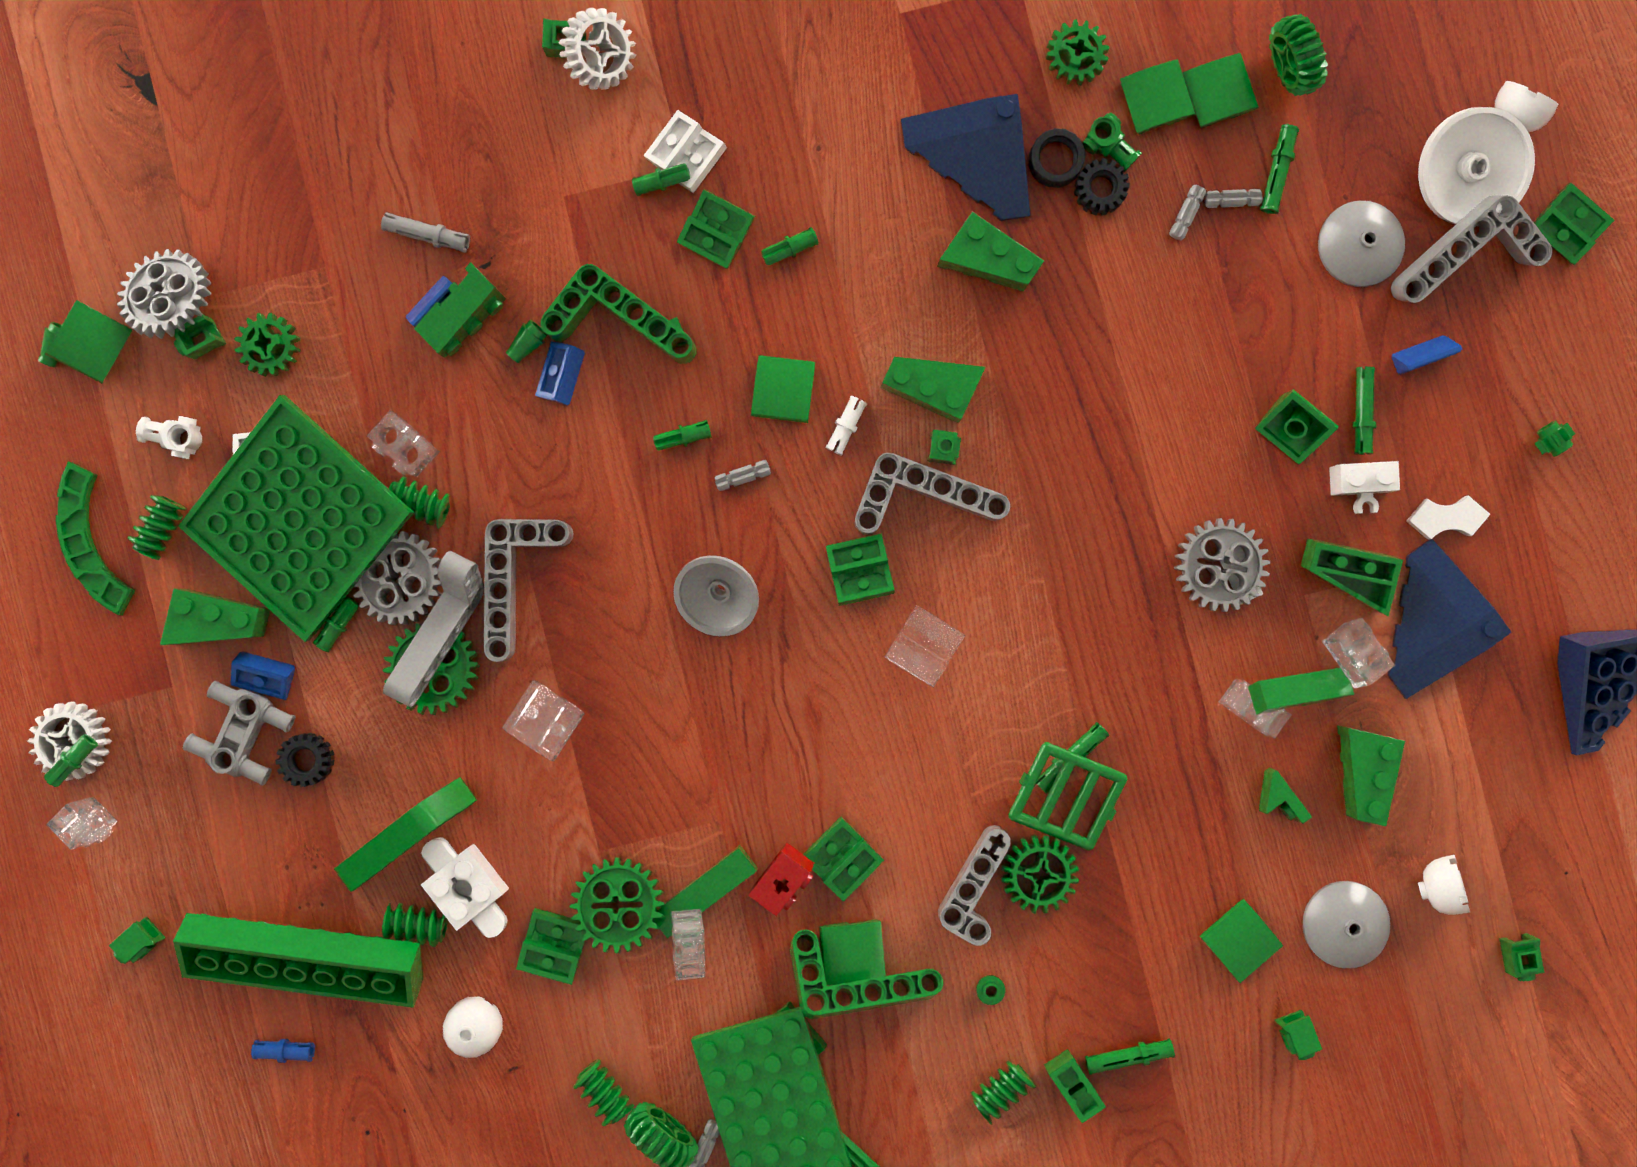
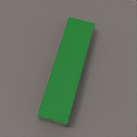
M1346 667L1261 680L1248 686L1256 715L1300 705L1302 707L1355 694Z
M739 845L699 878L693 880L669 899L665 906L659 907L657 912L663 914L664 918H655L654 922L668 939L757 871L758 867Z

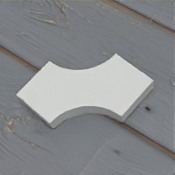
M1469 495L1462 497L1455 504L1447 506L1424 499L1406 522L1428 540L1445 530H1455L1466 536H1472L1489 517L1490 513Z

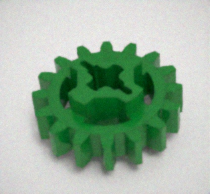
M1077 19L1073 20L1070 28L1066 23H1063L1060 28L1061 32L1055 30L1051 36L1053 40H1049L1046 47L1051 50L1047 52L1046 60H1053L1049 70H1058L1056 76L1058 80L1063 76L1067 77V85L1071 83L1072 79H1076L1078 86L1082 85L1084 78L1092 82L1095 77L1094 73L1100 75L1104 69L1102 65H1106L1109 59L1104 55L1108 53L1109 45H1102L1106 35L1098 36L1096 34L1099 29L1098 26H1095L1092 30L1089 29V21L1087 20L1083 26L1078 25ZM1071 36H1076V37H1074V38L1071 39V40H1070V39H1066V38L1071 37ZM1075 49L1080 51V56L1075 55ZM1083 66H1088L1086 69L1078 70Z
M257 313V321L247 318L246 321L249 326L247 328L239 326L238 328L243 333L242 337L234 338L235 341L241 343V347L236 348L235 352L244 355L239 360L240 363L244 365L249 364V371L254 373L258 371L259 375L265 377L268 372L271 375L278 376L279 368L286 372L289 371L287 363L289 361L296 363L297 360L292 355L301 351V349L294 346V343L300 341V337L292 335L296 328L291 324L286 325L288 320L281 316L277 319V316L273 313H269L267 319L263 314ZM271 326L278 328L282 335L274 334ZM253 355H261L264 363L258 362Z

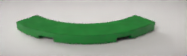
M68 461L57 493L59 500L56 527L62 553L74 577L82 583L89 592L88 594L106 609L118 616H123L135 589L125 584L109 570L95 547L90 531L89 504L92 489L98 475Z

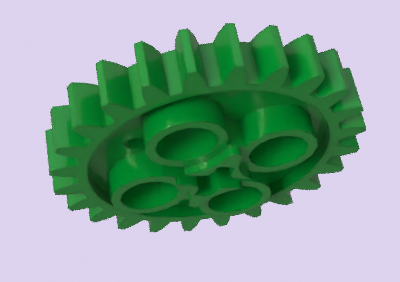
M415 624L416 632L414 633L407 628L404 629L407 636L405 639L399 636L395 637L399 645L398 647H388L394 654L393 657H384V660L391 664V667L383 669L384 673L389 675L392 673L419 631L420 624ZM460 632L450 650H454L456 653L455 659L449 664L441 662L429 681V691L427 693L423 691L417 702L412 707L407 706L406 709L412 711L418 705L417 710L419 714L423 715L428 708L430 714L434 716L436 715L437 707H440L442 712L447 713V704L450 703L455 708H458L456 700L458 697L464 700L468 699L464 691L465 689H475L469 682L479 678L476 674L472 673V670L479 668L480 665L477 662L471 661V659L478 656V653L476 651H468L473 645L470 640L462 643L466 636L463 632ZM442 678H448V688L443 692H437V682Z
M615 857L614 864L611 866L610 862L604 859L602 869L596 864L592 865L594 874L591 875L588 872H583L587 880L585 883L576 881V885L581 891L580 893H571V896L578 899V903L570 905V908L578 910V914L572 916L571 920H580L581 924L575 930L577 932L586 931L582 939L583 941L594 938L593 948H597L603 943V952H608L613 945L615 953L619 954L622 945H624L627 952H631L632 942L642 947L641 937L644 936L645 938L652 939L653 937L648 930L650 928H660L654 920L655 918H664L663 914L657 912L658 907L665 906L664 902L657 901V897L661 896L664 891L654 889L659 883L658 879L649 881V877L652 874L651 870L641 873L643 864L638 863L632 868V860L627 858L624 866H622L620 858ZM631 882L637 883L639 887V892L634 898H628L625 893L626 886ZM602 883H607L610 888V893L605 899H600L596 892L598 886ZM617 898L625 903H643V906L640 908H619L618 913L616 909L592 908L594 903H615ZM634 911L639 916V922L634 928H629L626 925L625 918L628 913ZM606 912L609 915L610 922L606 928L601 929L598 927L596 920L599 914Z

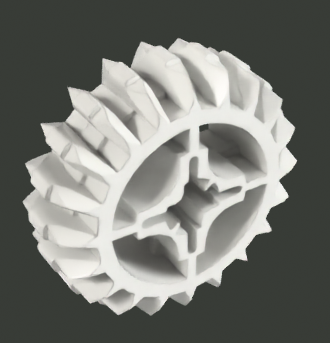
M588 8L586 12H577L576 18H569L567 22L570 27L563 28L562 33L567 38L561 39L558 42L560 45L565 46V51L560 52L559 55L567 57L568 62L563 67L565 69H573L570 77L573 79L579 77V85L586 86L589 84V88L592 90L598 89V87L601 90L609 89L610 85L612 87L619 85V79H626L628 75L625 70H631L634 67L629 62V59H634L637 56L630 52V47L635 46L636 43L628 40V36L631 35L632 31L623 29L626 22L623 19L616 21L617 13L610 12L607 14L605 8H600L597 11L594 8ZM590 25H593V30L589 33L588 40L581 41L585 30ZM597 44L596 47H599L600 51H596L595 47L590 46ZM614 57L610 68L603 73V67L606 66L607 59Z
M75 702L58 703L54 705V708L45 709L43 711L44 716L35 718L38 726H33L29 729L35 734V737L27 740V742L34 744L35 749H31L28 753L31 755L37 754L38 758L33 764H44L41 772L46 774L61 758L60 754L64 751L67 752L72 747L69 745L71 742L68 743V740L71 739L72 744H74L86 731L87 735L96 740L98 746L81 762L82 767L78 770L75 769L65 781L72 780L74 777L81 779L86 776V773H94L96 771L95 766H101L105 763L101 756H106L110 752L104 748V745L110 744L112 740L105 738L104 733H108L111 729L108 727L102 728L101 725L104 723L105 718H96L98 710H88V705L84 703L78 705ZM70 718L68 724L64 725L61 731H54L60 721Z

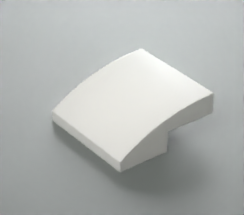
M677 110L644 154V157L661 170L683 163L686 164L690 172V179L679 184L694 193L727 149V146L723 141L702 129L698 122Z

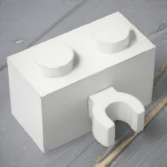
M1399 461L1339 464L1329 467L1331 496L1357 494V499L1353 504L1355 514L1363 513L1362 505L1364 502L1369 504L1370 513L1378 512L1379 504L1373 497L1374 493H1389L1400 490Z

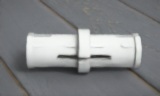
M850 396V400L841 418H837L835 422L837 427L825 447L832 451L837 441H839L834 453L841 456L851 434L856 432V424L864 408L867 406V403L861 400L854 410L859 399L854 396Z

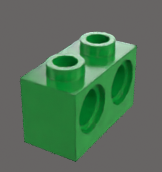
M1068 1049L1044 1064L1048 1074L1081 1123H1084L1106 1108L1101 1097Z

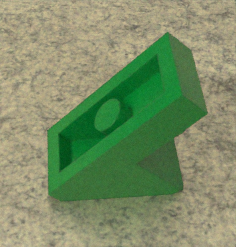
M1269 767L1264 771L1259 811L1268 814L1277 806L1283 804L1280 806V809L1290 821L1294 819L1304 824L1312 816L1278 770Z

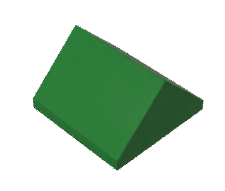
M1293 389L1280 396L1255 429L1300 465L1339 426Z

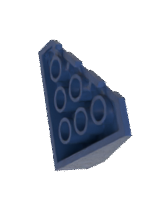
M1018 94L986 98L901 119L904 147L913 155L918 152L930 161L928 166L945 179L950 176L962 185V192L977 203L982 200L994 209L993 215L1001 221L1030 217Z
M1433 539L1426 541L1408 554L1405 566L1410 567L1407 585L1402 584L1399 606L1404 607L1401 625L1396 624L1392 645L1397 647L1395 665L1389 664L1388 670L1389 678L1405 699L1485 652L1512 633L1495 608Z
M1637 629L1580 632L1560 636L1557 664L1571 754L1581 755L1599 751L1605 744V741L1601 739L1602 735L1611 725L1618 728L1631 712L1627 706L1637 694Z

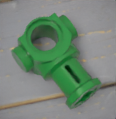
M1107 113L1104 117H1099L1093 122L1087 137L1082 143L1084 149L1092 155L1102 154L1104 157L1110 155L1124 168L1123 172L1125 173L1140 157L1142 152L1140 150L1135 151L1123 140L1125 134L1121 131L1122 123L1120 119L1113 113ZM1095 130H1105L1108 134V138H1099L1096 135Z

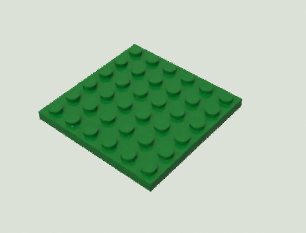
M279 395L178 527L304 642H307L321 628L326 619L334 612L412 516L414 511L286 395Z

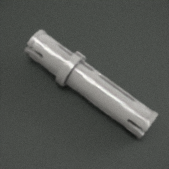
M388 212L384 213L385 216L381 220V229L383 231L432 243L437 248L443 246L465 253L470 244L469 234L446 229V226L441 224L437 226Z

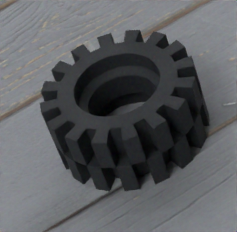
M1102 158L1100 162L1096 159L1090 165L1087 164L1080 172L1074 187L1076 189L1074 194L1078 196L1077 203L1084 205V211L1087 212L1089 209L1092 211V215L1101 213V216L1108 212H1114L1125 200L1130 183H1127L1129 177L1127 173L1123 174L1124 168L1122 166L1119 168L1115 166L1116 161L1112 160L1111 163H1108L1105 158ZM1097 177L1108 179L1112 184V193L1104 198L1096 196L1091 190V182Z
M314 733L292 736L288 738V741H284L281 744L283 748L277 751L276 755H280L279 759L275 760L276 765L280 764V769L277 771L279 774L283 773L285 776L282 779L285 782L291 781L290 785L293 786L300 785V787H306L323 781L326 778L325 776L331 773L330 766H333L335 761L331 760L334 751L329 750L330 743L324 742L322 736H315ZM301 749H308L315 756V765L309 771H303L296 765L295 757Z

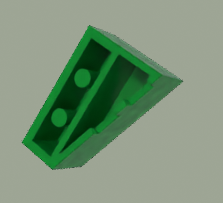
M972 212L939 259L937 267L962 272L964 275L983 278L989 280V282L1024 292L1044 260Z
M471 262L465 268L468 274L458 285L456 282H453L448 288L451 294L441 304L436 302L414 328L444 358L447 355L452 356L462 347L461 342L468 335H475L482 328V322L489 315L494 316L504 306L502 302L506 299Z
M894 356L881 388L959 424L986 367Z
M1308 538L1301 567L1389 617L1403 560L1392 555Z
M174 588L160 645L264 637L270 610L265 607L190 589Z
M1337 725L1342 751L1340 752V759L1343 762L1344 770L1343 788L1346 816L1368 823L1387 826L1405 741Z

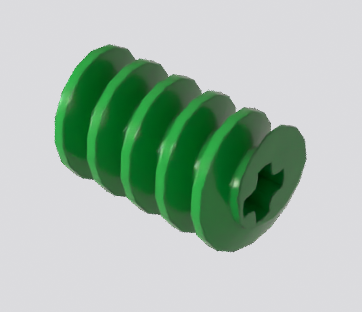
M405 476L399 482L393 481L388 489L414 511L412 516L415 515L417 521L426 519L427 525L433 526L436 523L438 529L443 526L450 508V494L446 493L442 499H438V489H435L431 495H428V485H424L418 491V482L414 480L408 487L406 486L407 477Z
M151 495L150 498L156 505H145L144 508L150 513V516L140 515L139 519L145 524L144 527L134 525L133 529L139 536H128L127 539L134 544L132 548L135 551L149 558L160 560L161 556L156 550L164 551L166 549L165 543L161 540H171L172 535L167 530H176L178 526L173 520H182L183 515L177 509L187 510V508L164 496Z
M389 903L382 924L383 938L390 939L394 935L395 940L402 941L405 937L406 940L414 942L417 938L420 945H424L429 941L431 947H436L439 942L442 943L445 937L448 919L444 914L441 918H437L436 909H433L431 914L426 916L425 907H422L419 913L415 914L414 905H410L405 913L403 912L402 903H399L395 911H393L391 903Z
M597 1059L577 1075L578 1080L573 1088H585L580 1097L581 1099L588 1096L592 1097L587 1106L591 1108L598 1105L599 1108L594 1116L599 1117L605 1114L606 1117L601 1124L604 1127L621 1120L635 1105H626L629 1097L626 1094L619 1096L622 1091L621 1086L612 1087L615 1082L614 1077L604 1078L608 1069L606 1067L597 1069L601 1062L600 1059Z
M1007 1061L1006 1064L1009 1072L999 1068L997 1070L1000 1076L999 1080L991 1075L988 1077L991 1083L990 1088L981 1083L980 1088L983 1094L979 1095L974 1091L971 1092L975 1106L991 1125L992 1119L990 1115L997 1119L1001 1118L999 1107L1009 1111L1010 1105L1008 1100L1015 1104L1019 1102L1017 1092L1026 1096L1028 1095L1026 1085L1033 1089L1036 1088L1033 1080L1019 1064L1015 1065Z

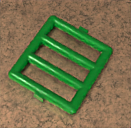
M1044 742L1029 772H1024L1019 781L1022 786L1008 813V817L1014 822L1090 851L1094 849L1107 821H1112L1117 812L1114 806L1128 780L1127 775L1052 743ZM1049 756L1064 761L1037 817L1023 813L1022 811ZM1074 766H1077L1089 772L1062 827L1049 823L1048 820ZM1099 777L1114 781L1087 837L1072 832Z

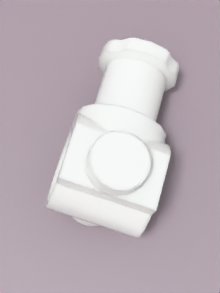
M179 416L178 421L166 420L164 423L151 421L149 417H141L136 427V437L138 442L145 443L146 441L160 443L162 448L172 450L171 456L189 459L190 454L195 455L196 450L201 446V427L196 426V419ZM187 431V442L181 444L180 436L183 432Z

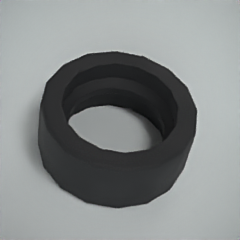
M1054 128L1045 131L1036 139L1029 153L1028 165L1031 174L1039 183L1047 187L1060 188L1069 185L1077 178L1085 163L1083 143L1076 134L1066 129ZM1061 142L1072 151L1074 156L1073 164L1066 173L1054 175L1042 167L1040 153L1047 144Z

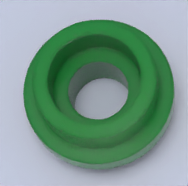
M987 975L982 977L977 983L976 993L983 1003L995 1005L1004 998L1005 985L999 977ZM989 986H994L996 992L993 995L986 994V989Z

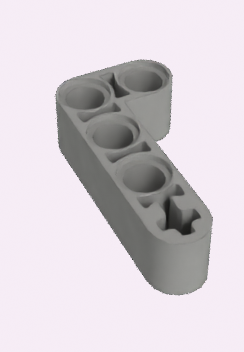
M991 825L983 831L938 909V916L943 927L976 946L984 945L990 940L991 928L986 919L973 911L1011 844L1007 832L997 825ZM999 835L1002 843H995L992 847L993 843L990 841V837H997ZM985 847L989 851L992 847L991 851L995 856L992 858L986 851H983L982 849ZM980 858H985L989 863L988 868L982 872L975 871V862ZM972 884L974 891L970 896L964 897L959 894V889L962 885ZM957 909L959 917L955 921H947L944 919L947 910ZM978 923L984 925V931L981 935L973 936L969 933L972 925Z

